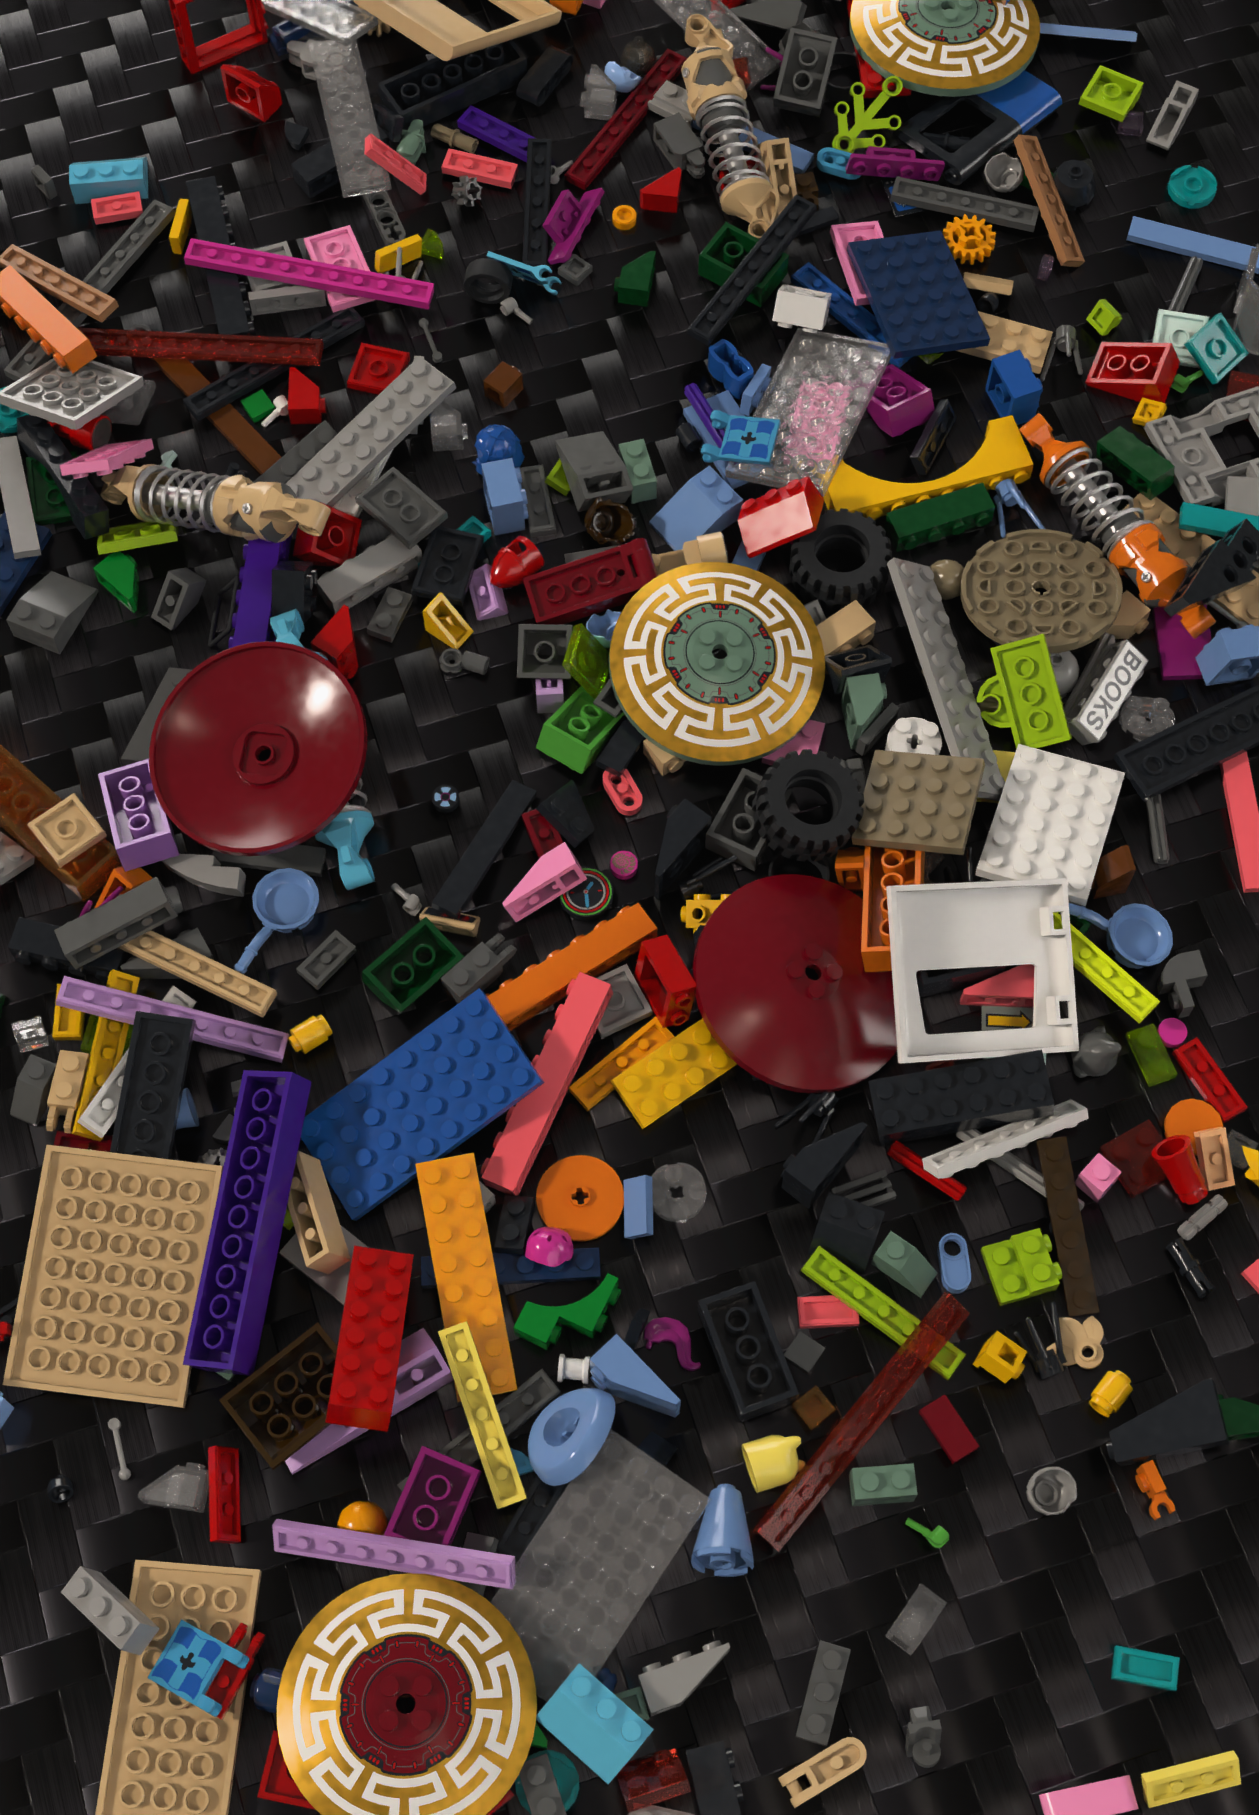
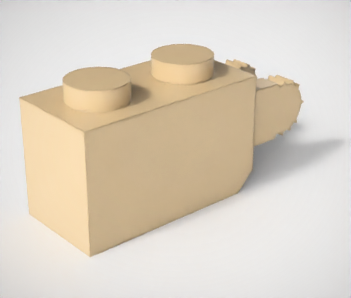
M60 1050L47 1100L49 1112L46 1121V1131H55L59 1115L66 1116L64 1133H72L90 1058L89 1053Z

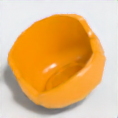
M356 1501L342 1510L337 1528L384 1535L388 1520L385 1511L376 1503Z

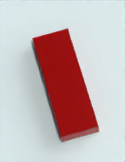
M1198 1037L1173 1051L1172 1055L1204 1100L1219 1113L1222 1123L1246 1111L1248 1106Z
M212 1446L208 1448L210 1542L239 1543L241 1542L239 1448Z

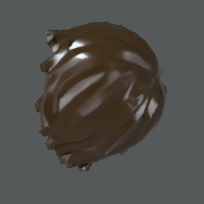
M601 497L596 498L584 519L587 533L593 537L594 541L605 546L621 545L630 536H634L633 530L636 525V521L632 518L633 514L629 513L627 506L611 502V499L603 501Z

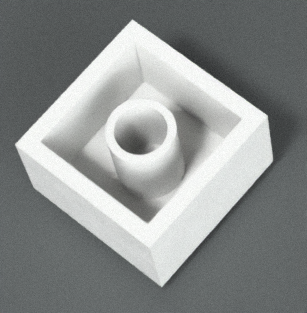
M783 284L777 292L772 321L778 322L780 327L792 328L793 325L802 326V330L805 332L817 333V330H822L826 325L832 293Z

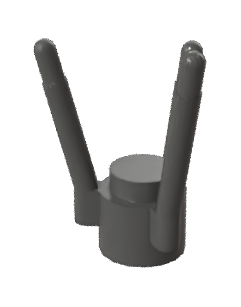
M1071 325L1059 326L1056 329V337L1051 338L1050 349L1040 376L1041 382L1045 380L1056 347L1060 351L1066 352L1068 357L1072 355L1071 350L1073 349L1078 374H1083L1078 340H1076V329Z

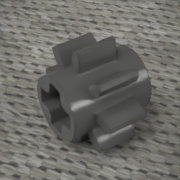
M460 176V182L452 183L454 187L451 196L458 200L457 205L473 207L474 200H481L482 186L476 182V177Z

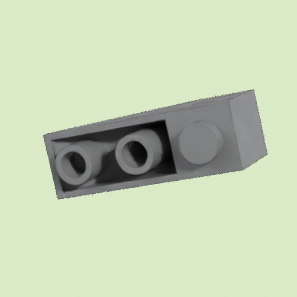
M720 1640L702 1646L704 1652L692 1656L691 1652L687 1651L672 1657L673 1663L661 1666L660 1662H656L643 1667V1674L638 1675V1680L650 1716L681 1706L729 1652V1643L721 1645Z

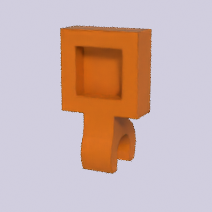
M1151 1460L1141 1464L1136 1469L1138 1475L1135 1478L1140 1490L1143 1493L1146 1492L1149 1499L1152 1498L1149 1506L1151 1517L1154 1520L1161 1517L1157 1510L1158 1505H1164L1168 1513L1172 1514L1175 1511V1505L1165 1492L1167 1488L1154 1461Z

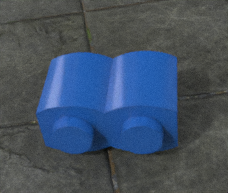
M725 339L709 347V372L716 380L723 383L725 390H729L733 398L739 400L754 377L753 367L745 358L738 356L734 345Z

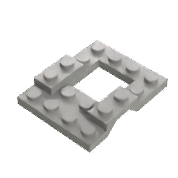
M1259 386L1214 400L1197 414L1181 419L1168 415L1145 424L1144 430L1157 453L1164 459H1168L1175 466L1174 484L1184 502L1197 505L1208 504L1209 507H1214L1225 503L1227 476L1259 477V458L1226 468L1209 438L1211 435L1221 433L1224 426L1244 419L1249 420L1259 438Z

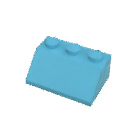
M147 157L70 164L69 185L75 204L91 203V199L138 191L140 192L141 199H147Z
M580 1663L536 1715V1720L607 1784L613 1780L654 1730Z

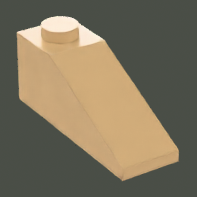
M789 138L766 140L757 146L761 151V161L765 164V174L769 177L772 189L779 194L778 216L792 198L797 195Z

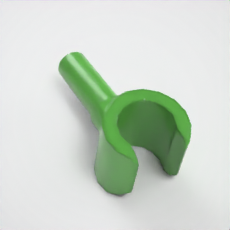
M1199 370L1186 378L1177 374L1171 388L1184 393L1192 381L1203 376V371Z
M908 1518L905 1523L907 1526L923 1534L934 1548H941L949 1540V1533L940 1525L931 1532L927 1527L911 1518Z

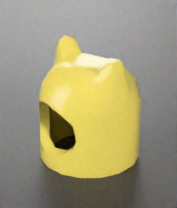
M769 1435L742 1444L745 1464L757 1493L787 1484L795 1478L797 1472L805 1468V1462L798 1460L796 1448L801 1444L799 1436Z

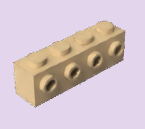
M298 1151L287 1203L306 1267L330 1274L349 1262L351 1258L320 1159Z

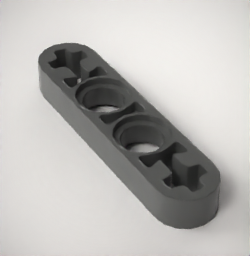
M365 172L359 178L360 190L385 246L405 239L404 227L380 176L375 172ZM368 183L374 185L375 190L371 191V187ZM376 199L385 201L384 204L378 206L372 203ZM391 217L393 221L385 224L381 222V219ZM394 231V234L398 240H394V238L391 237V232Z

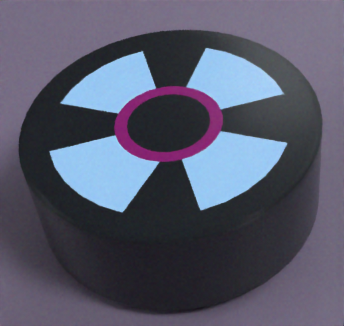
M440 785L433 791L432 803L438 812L450 813L459 806V793L455 787Z

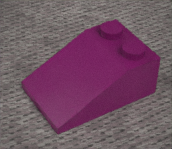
M893 364L849 384L853 394L878 427L891 437L900 436L915 426L925 424L935 410L931 389Z

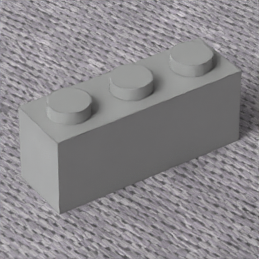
M80 1566L61 1591L79 1611L122 1651L141 1655L160 1629L101 1572Z

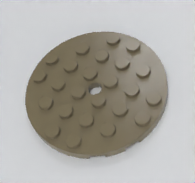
M1028 529L1007 533L1006 538L996 542L991 540L976 551V555L971 561L967 562L963 570L960 594L963 608L970 621L978 630L993 641L1004 645L1045 634L1049 653H1061L1083 647L1095 641L1113 625L1120 611L1123 587L1121 577L1114 563L1110 564L1104 557V552L1087 541L1084 544L1072 539V534L1061 531ZM1043 588L1046 590V592H1043V595H1040V592L1036 591L1035 589Z

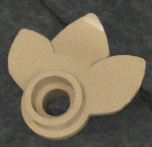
M1094 1316L1088 1317L1083 1324L1070 1317H1060L1059 1323L1063 1352L1067 1360L1062 1365L1071 1366L1077 1364L1084 1369H1093L1099 1366L1104 1357L1103 1348L1100 1345L1104 1332L1100 1322ZM1055 1343L1046 1348V1351L1053 1349L1054 1353L1057 1354ZM1087 1348L1094 1351V1354L1089 1358L1082 1355L1083 1351Z

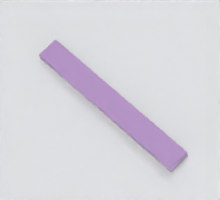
M67 976L63 978L56 999L57 1006L134 1025L136 1011L194 1019L196 1022L192 1040L282 1063L289 1037L288 1033Z
M276 1519L272 1525L274 1551L406 1573L428 1574L450 1580L513 1589L516 1583L515 1556L282 1519Z

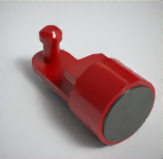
M102 414L77 430L49 422L58 437L70 440L73 446L88 451L108 444L112 431L110 418Z

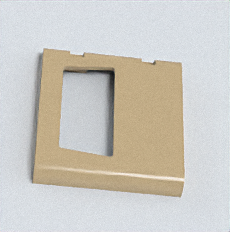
M353 0L357 5L443 61L461 57L557 25L561 20L562 14L561 10L544 0H488L520 21L497 30L485 32L437 0Z

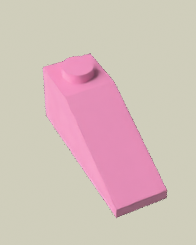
M564 842L542 855L502 904L514 921L518 922L587 880V877L577 858Z

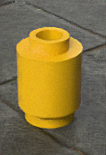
M320 1014L317 1017L312 1016L290 1029L292 1036L288 1037V1040L296 1052L301 1050L306 1054L326 1042L328 1036L332 1035L333 1032L326 1019Z
M1118 1370L1115 1372L1108 1371L1091 1393L1090 1406L1105 1417H1110L1112 1413L1115 1414L1133 1391L1130 1385V1378Z

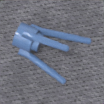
M1006 479L997 484L995 490L998 495L993 499L997 506L1002 538L1006 537L1002 504L1010 507L1018 503L1022 509L1026 510L1039 529H1045L1024 499L1013 479Z

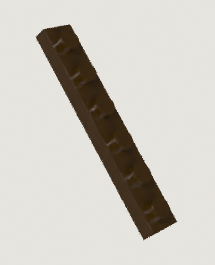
M1064 1136L1038 1140L1036 1142L1058 1263L1062 1271L1061 1280L1068 1317L1098 1314L1099 1307L1067 1138Z

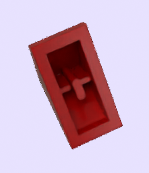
M677 167L640 190V207L643 210L677 213L682 169Z

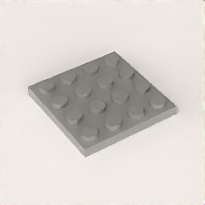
M53 358L0 391V404L77 430L143 387V377L93 360L72 374L66 367L61 368Z

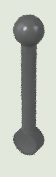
M422 318L419 321V326L424 329L433 352V361L439 363L442 361V354L437 351L428 328V320Z

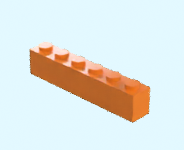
M11 265L0 271L1 308L9 318L14 317L16 324L21 330L27 329L28 335L35 343L40 342V346L47 355L53 354L54 360L61 368L66 367L73 374L97 357L89 339Z

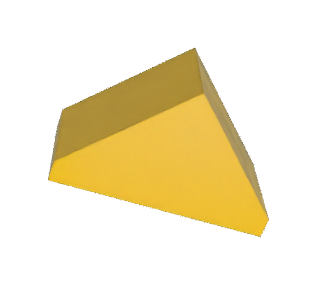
M438 593L423 610L425 630L451 648L458 650L474 632L443 593Z

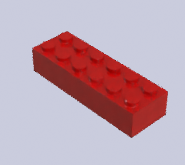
M354 1245L325 1423L388 1431L393 1408L413 1254Z

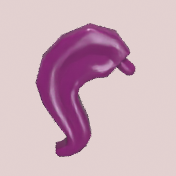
M661 1317L652 1319L646 1325L644 1340H647V1349H651L653 1342L657 1344L664 1341L673 1342L680 1366L688 1371L700 1369V1362L694 1363L691 1360V1338L688 1328L676 1319Z

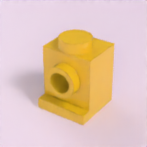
M996 1331L984 1343L973 1365L977 1368L981 1366L1006 1383L1011 1378L1016 1380L1024 1370L1025 1364L1022 1361L1027 1351L999 1331Z

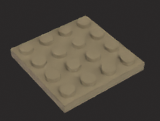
M875 750L863 793L864 803L861 807L864 809V813L859 822L860 825L852 835L853 845L964 855L985 768L984 759Z

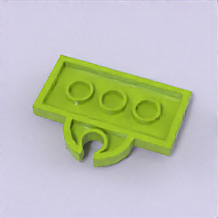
M1045 634L990 648L997 675L987 679L980 687L977 703L984 702L987 697L992 696L998 700L999 706L995 712L982 711V718L990 725L999 728L1011 727L1016 749L1018 744L1037 749L1071 740Z

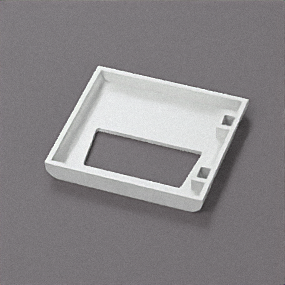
M1067 878L886 886L898 1063L1000 1057L1042 1050L1043 1053L1079 1051ZM1061 912L1062 929H1054L1053 913ZM1028 964L1034 966L1033 1026L1031 1028L927 1034L925 1032L916 978L917 971ZM1059 1001H1067L1068 1018L1060 1019Z

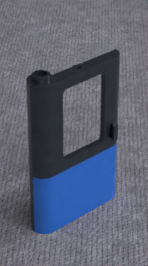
M1024 70L1009 83L988 92L969 96H939L904 122L897 130L893 131V135L923 154L926 158L944 161L946 180L951 184L960 185L983 168L992 156L1002 153L1013 145V140L1019 134L1026 135L1061 108L1062 98L1054 88ZM962 101H965L995 121L954 153L945 151L920 134L921 131Z

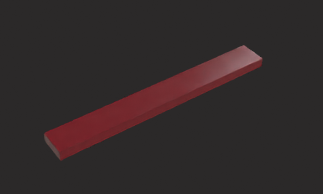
M670 49L664 52L565 173V181L583 190L587 189L650 111L648 109V101L654 98V94L666 80L673 83L681 73L683 63L687 60L686 57Z

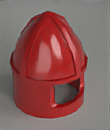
M518 536L509 545L501 548L493 560L490 573L491 584L500 588L514 587L524 583V577L539 571L544 566V560L535 544L524 536ZM519 542L526 546V550L524 552H522L519 546Z

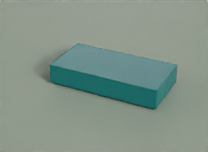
M1116 1645L1114 1647L1111 1679L1176 1691L1180 1658Z

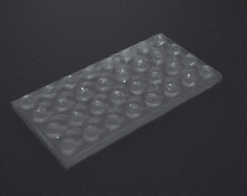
M798 327L752 416L778 419L781 422L770 465L729 461L725 469L726 477L782 488L794 479L800 480L809 476L817 490L824 497L892 357L886 343L820 331L810 333Z
M610 1429L603 1446L590 1465L569 1483L516 1563V1583L513 1589L500 1588L490 1602L505 1616L520 1637L533 1670L536 1695L546 1702L579 1663L594 1677L597 1676L712 1500L612 1429Z

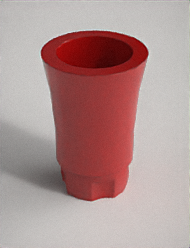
M1175 1135L1159 1142L1153 1148L1151 1155L1165 1173L1174 1192L1178 1194L1182 1203H1187V1205L1200 1202L1207 1196L1208 1190L1195 1158L1190 1138L1186 1135Z

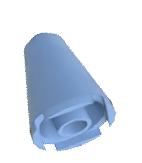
M720 1484L710 1492L691 1556V1564L699 1572L705 1573V1568L714 1570V1576L734 1577L747 1574L748 1567L754 1568V1556L742 1494L731 1484Z

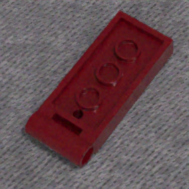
M637 538L629 543L524 577L523 581L536 623L564 625L592 614L627 604L644 585L658 577V573L647 540Z

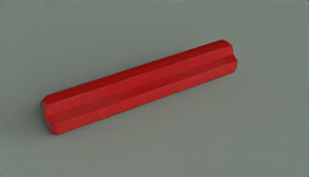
M893 1142L888 1149V1156L953 1199L959 1201L965 1194L967 1189L965 1185L953 1177L936 1178L924 1170L923 1157L900 1142Z

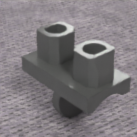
M929 1706L912 1708L909 1712L911 1722H908L906 1754L907 1757L913 1756L914 1761L919 1766L930 1768L935 1766L941 1757L940 1739L942 1727L940 1719L932 1720Z

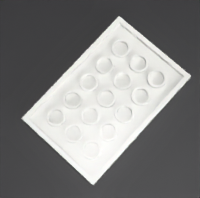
M1018 744L975 875L993 881L1067 878L1069 902L1086 906L1125 773Z

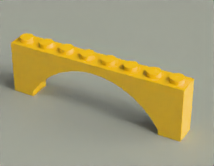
M1010 415L988 421L985 433L986 439L981 448L964 466L945 477L921 483L890 482L868 476L844 463L841 457L836 459L835 468L818 465L816 480L828 510L834 509V512H837L842 508L848 509V512L851 513L858 511L863 513V517H871L876 520L881 516H885L888 512L982 482L986 490H995L997 484L1006 479H1013L1016 484L1023 483L1030 479L1034 464L1014 417Z

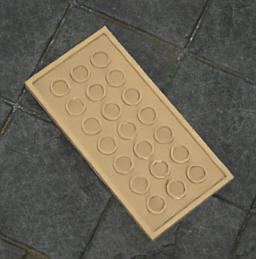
M135 1559L129 1600L160 1629L141 1655L121 1650L95 1815L229 1814L247 1676L223 1720L212 1716L147 1677L181 1619L227 1645L239 1624L244 1623L248 1626L247 1633L236 1650L245 1654L253 1638L261 1570Z

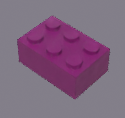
M422 1446L384 1535L451 1546L482 1471Z

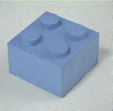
M512 458L482 463L484 494L494 535L525 530L524 519H529L526 506L528 502L526 491L521 486L520 468L514 467Z
M1250 624L1239 629L1223 628L1216 632V636L1204 645L1203 650L1195 657L1206 686L1253 679L1259 672V626Z

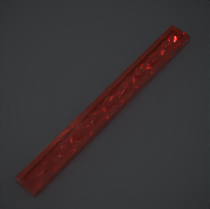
M77 328L89 339L96 355L320 366L324 348L322 339Z
M944 1292L756 1525L754 1530L772 1548L778 1552L782 1549L970 1313L951 1294Z

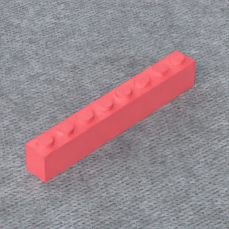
M579 972L576 980L572 979L566 991L568 997L564 1005L560 1004L554 1016L556 1022L553 1029H548L544 1035L542 1052L540 1055H535L532 1060V1065L545 1083L520 1100L515 1107L512 1106L509 1109L505 1119L507 1125L503 1133L499 1132L493 1143L495 1150L491 1158H486L480 1171L485 1185L511 1196L519 1195L613 996L611 984Z

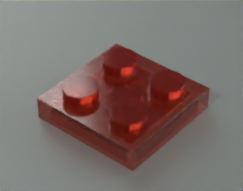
M1149 1119L1102 1145L1099 1149L1103 1157L1122 1172L1118 1179L1131 1198L1167 1179L1165 1173L1151 1155L1153 1148L1163 1138Z
M676 1748L657 1751L653 1756L638 1761H629L616 1775L628 1813L691 1792L688 1778Z

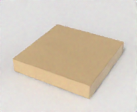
M75 793L27 824L60 868L107 836Z

